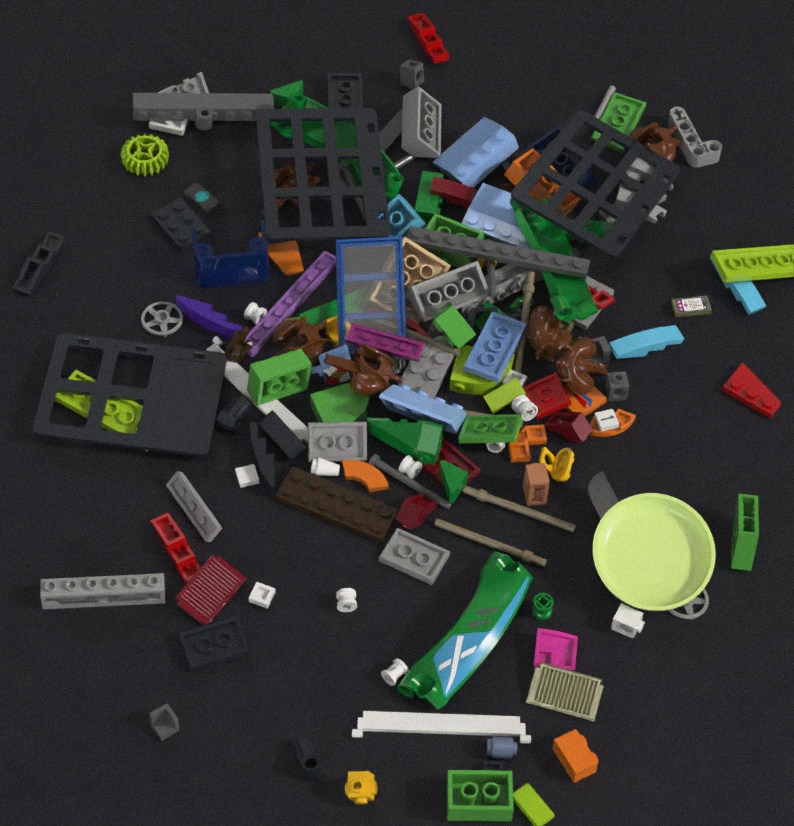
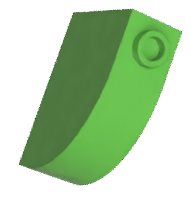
M349 382L310 394V406L318 422H364L369 411V396H361L354 393L350 388Z
M738 493L732 531L731 568L751 571L759 538L758 496Z

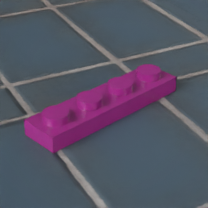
M355 323L351 324L346 339L347 343L362 346L363 342L383 353L415 362L420 361L425 346L420 341Z

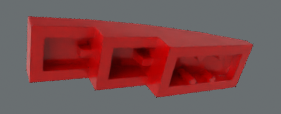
M423 13L408 16L407 20L430 60L434 64L450 60L449 53L443 47L442 39L436 34L435 26Z
M168 512L150 521L185 584H187L201 567L196 561L195 554L186 543V537Z

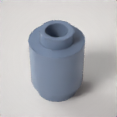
M493 737V739H488L487 756L512 759L513 755H517V742H513V738Z

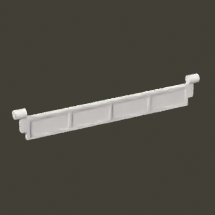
M214 337L212 340L214 344L206 350L225 353L221 349L224 342L219 337ZM227 359L224 377L265 415L273 410L301 442L304 441L308 444V427L278 400L257 406L247 391L249 373L238 363Z
M363 711V718L358 717L357 729H352V737L362 738L363 731L515 736L520 737V743H531V735H525V723H520V716Z

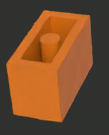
M577 729L554 739L553 751L574 783L596 772L598 758L593 751L589 750L585 737L580 735Z

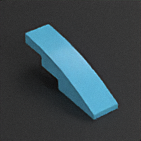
M710 256V259H711L712 263L714 264V266H715V268H716L718 274L720 275V273H719V271H718V269H717L715 263L713 262V260H712V258H711V256ZM720 275L725 287L731 289L737 302H742L748 315L766 307L751 280L724 282Z
M673 325L634 333L609 342L608 345L616 359L646 356L649 351L664 350L666 345L681 344L684 337L677 326Z

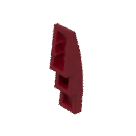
M434 176L430 189V195L446 197L447 203L464 206L463 211L468 210L478 190Z

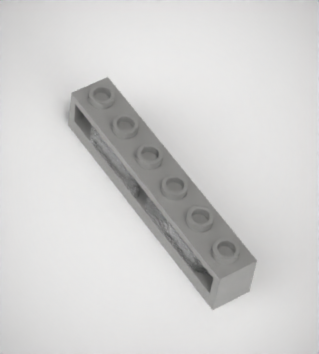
M508 264L495 270L497 293L495 298L486 297L458 308L457 311L463 318H466L471 308H483L487 302L494 304L522 290L526 284L527 272L535 273L534 283L544 279L543 274L538 269ZM487 274V275L484 276V279H485L486 284H487V287H488V289H489V286H488V274Z
M164 573L41 579L43 609L165 603Z

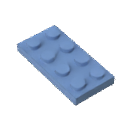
M492 311L464 365V371L499 383L527 328V323Z

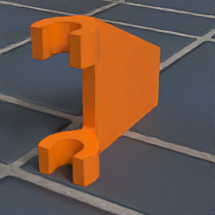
M266 232L258 233L260 248L285 275L304 272L297 241L268 244Z

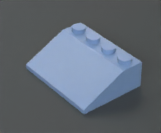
M483 117L444 151L441 157L436 158L433 164L452 181L474 188L514 153L519 146L515 136L505 127Z
M482 183L466 212L462 224L484 232V240L490 238L498 243L530 248L510 205L511 193Z
M393 384L380 394L379 398L388 410L415 420H425L443 425V430L455 435L459 434L467 415L463 407L458 404L448 405L445 403V400L439 397L429 398L427 393L417 390V393L410 391V387L403 384L399 386Z

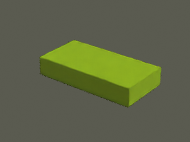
M517 378L483 397L494 414L512 404L513 400L519 395L526 396V393Z
M529 783L513 793V801L534 826H543L554 818L555 814Z

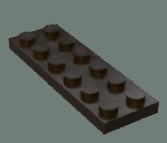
M296 467L291 468L275 495V500L379 543H383L399 512L397 508Z

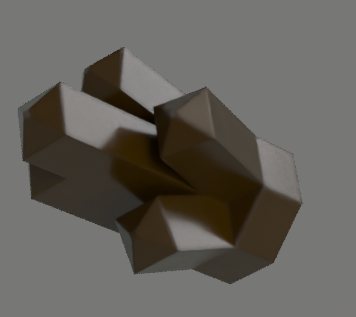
M243 326L240 331L234 330L224 353L228 360L235 363L242 362L244 356L253 347V342L248 339L246 340L250 328Z

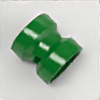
M539 593L534 597L532 614L538 620H547L552 614L554 601L549 594Z

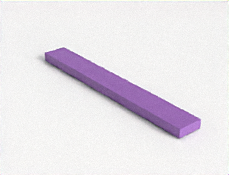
M324 250L254 326L246 337V340L248 339L253 342V347L247 352L249 356L254 357L273 336L275 327L283 322L284 319L289 318L336 267V256Z

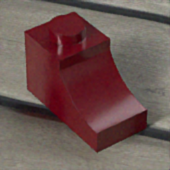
M554 412L544 424L548 431L559 433L568 442H583L592 431L582 412Z
M423 493L406 498L396 516V520L401 522V525L407 529L416 528L421 525L424 518L431 511L435 510L438 503Z

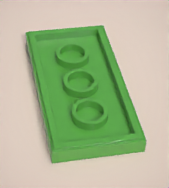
M614 92L600 120L629 136L636 128L646 108V102ZM594 131L590 138V143L594 144L602 134ZM612 140L606 146L607 149L622 154L625 150L624 147Z

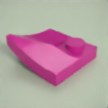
M538 628L534 669L535 667L540 668V663H545L575 672L578 637L564 632Z

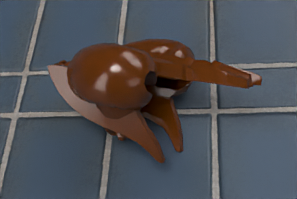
M653 122L648 126L638 127L629 134L628 137L671 162L675 158L676 146L681 144L679 139L672 138L671 136L676 131L677 125L663 128L658 127L659 124L657 122Z
M294 162L274 170L275 188L297 187ZM314 162L306 165L308 187H316L315 184L320 181V178L310 176L309 174L314 168ZM277 199V210H279V208L283 206V204L286 203L288 199ZM291 199L292 205L299 209L298 199ZM309 199L310 205L313 203L314 199Z
M541 305L532 311L531 317L528 319V342L536 350L535 356L537 360L543 356L546 360L553 362L555 356L563 354L561 348L571 343L572 335L569 330L560 328L561 320L557 318L555 311L550 307Z
M304 316L299 320H286L279 323L273 331V340L279 346L285 347L274 356L302 349L311 362L312 367L316 366L319 362L318 356L322 354L323 345L329 343L328 339L321 338L318 333L325 327L327 321H320L317 325L307 323L308 317Z
M588 337L575 338L569 345L561 348L563 354L556 361V369L561 375L559 380L565 381L570 391L575 394H588L594 387V380L588 373L605 376L608 372L606 369L608 364L588 360L596 353L594 341Z
M363 342L362 346H359L354 352V361L328 353L325 354L329 358L326 359V364L354 373L350 379V388L357 395L372 396L385 391L390 387L389 380L397 383L403 382L401 376L393 374L394 372L391 367H394V362L391 357Z

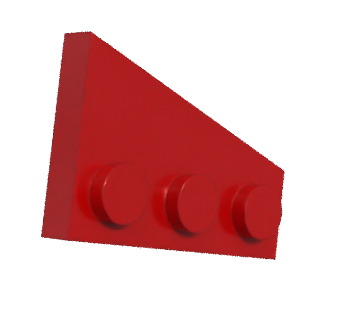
M744 363L738 367L722 388L723 392L770 419L781 405V401Z

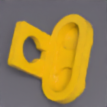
M542 447L539 463L546 464L547 472L555 481H567L570 477L572 463L574 462V452L570 448H563L555 457L546 447ZM545 455L548 456L550 465L546 464Z

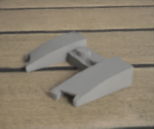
M638 156L625 174L638 182L640 180L645 182L656 166ZM665 177L662 179V180L665 181L666 183L669 181V180H668L667 178H665ZM620 183L614 206L623 211L636 192ZM673 184L669 187L668 190L672 191ZM656 205L646 220L656 223L658 220L656 216L659 214L664 217L667 211ZM641 207L640 210L645 213L647 209Z

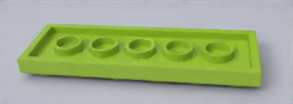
M794 245L714 250L710 255L724 282L794 277Z
M75 370L68 378L87 382L96 381L78 370ZM58 392L55 401L88 418L93 397L90 395ZM110 398L107 400L101 426L109 431L135 434L138 431L143 406L131 400Z

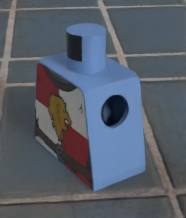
M347 345L320 354L318 357L321 365L311 367L312 378L324 376L325 382L328 385L350 381L354 373L326 364V359H329L325 356L326 353L351 360Z

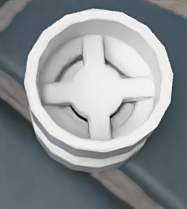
M519 395L512 402V409L516 413L521 414L524 421L533 419L538 412L537 406L530 402V399L525 395Z

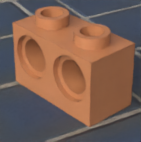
M532 463L525 467L523 490L527 506L547 503L550 482L545 463Z

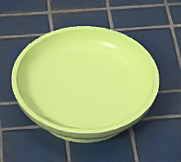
M644 493L628 497L610 508L596 528L593 540V558L598 575L606 588L615 597L632 607L646 611H666L680 607L700 594L709 582L714 570L716 552L709 527L691 506L677 498L658 493Z

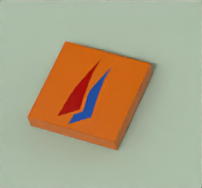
M567 384L564 386L572 405L565 407L568 412H582L585 417L607 402V397L595 386L591 392L585 395L575 394L570 391Z

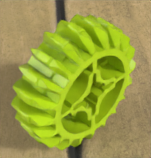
M145 133L143 136L137 134L136 138L131 137L130 141L126 140L121 151L122 163L126 170H130L131 174L136 172L138 176L140 174L144 176L146 174L153 175V172L159 173L160 169L163 170L165 165H167L169 157L168 147L164 140H160L158 136L153 137L152 134L146 136Z

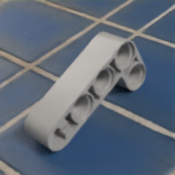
M673 107L670 110L668 126L677 125L676 131L672 134L674 138L681 141L679 147L689 165L692 167H702L717 163L720 158L722 144L716 140L702 142L685 110L681 107Z

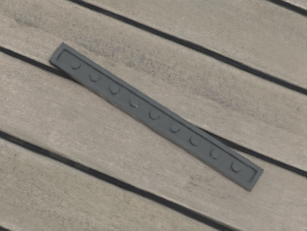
M410 226L407 235L409 240L422 248L586 278L590 266L589 259Z

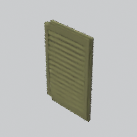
M540 663V668L535 667L526 703L594 722L604 686L600 685L602 682L600 678Z

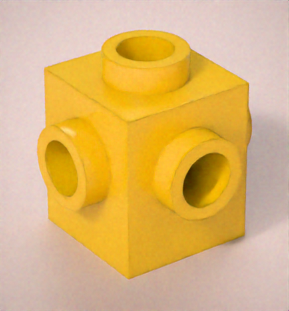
M370 771L348 772L345 793L355 804L362 805L367 804V801H374V794H377V783L374 781V774Z

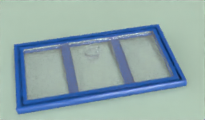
M402 236L336 240L339 347L347 345L350 356H353L355 350L359 347L346 341L352 323L406 338Z

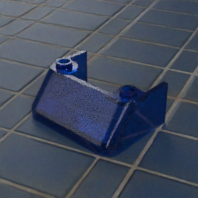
M260 220L261 237L253 238L249 243L250 252L213 255L212 248L207 243H196L195 228L191 227L196 282L201 288L262 283L269 278L268 244L264 220Z

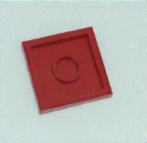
M557 372L522 387L526 397L538 408L535 416L537 420L572 405Z

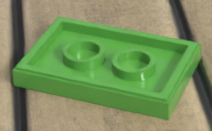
M522 415L466 416L458 437L459 444L516 442L523 421Z

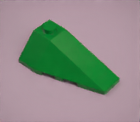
M367 418V432L403 454L410 455L415 461L435 466L442 446L443 425L425 420H418L417 423H408L407 419L393 422L389 418Z

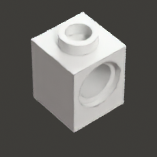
M621 603L613 618L611 629L634 639L636 633H640L645 622L642 621L643 612Z

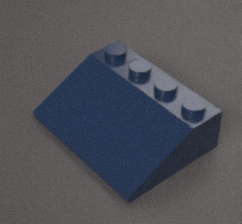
M559 124L519 152V155L522 156L532 148L542 155V151L548 148L562 131L563 127ZM563 150L551 166L567 178L581 160ZM589 168L577 184L589 190L598 184L599 181Z

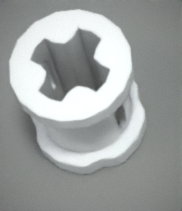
M397 658L387 670L384 669L381 672V675L389 685L394 686L397 683L396 680L408 672V667L402 660Z

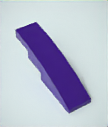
M177 295V307L182 311V314L206 330L221 337L231 339L235 329L239 331L242 329L240 325L227 322V315L214 312L211 304Z

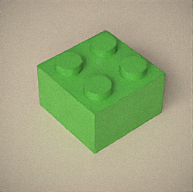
M450 301L432 315L434 317L432 322L440 332L444 330L446 333L444 337L452 347L456 345L459 349L476 335Z

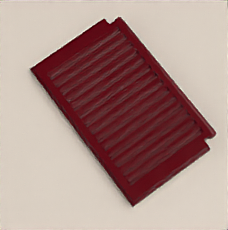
M211 555L178 593L175 600L179 602L177 605L201 625L205 626L212 621L247 578L220 556L216 558L214 555Z

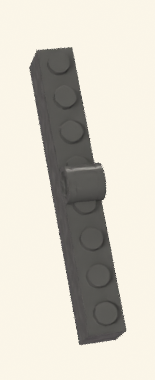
M133 93V120L183 121L188 119V121H195V126L199 130L205 131L212 127L213 121H256V112L258 110L274 109L273 94Z

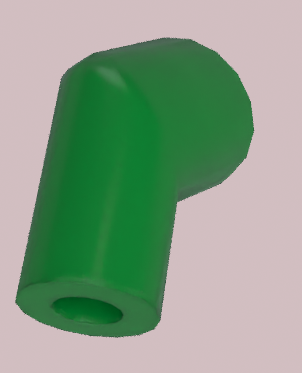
M524 295L517 297L508 308L510 313L515 308L520 309L523 305ZM532 297L530 306H532L535 303V300Z

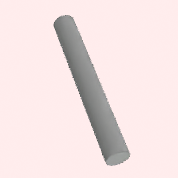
M609 86L594 115L599 120L616 90L614 86Z

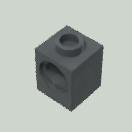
M407 60L399 66L402 86L414 89L424 82L423 62Z
M626 371L607 373L605 390L608 402L627 400L629 383Z

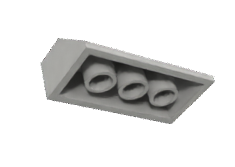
M418 86L403 95L401 148L413 157L439 158L441 157V104Z
M478 261L405 288L411 306L423 322L433 319L432 315L449 301L458 309L489 297V289Z

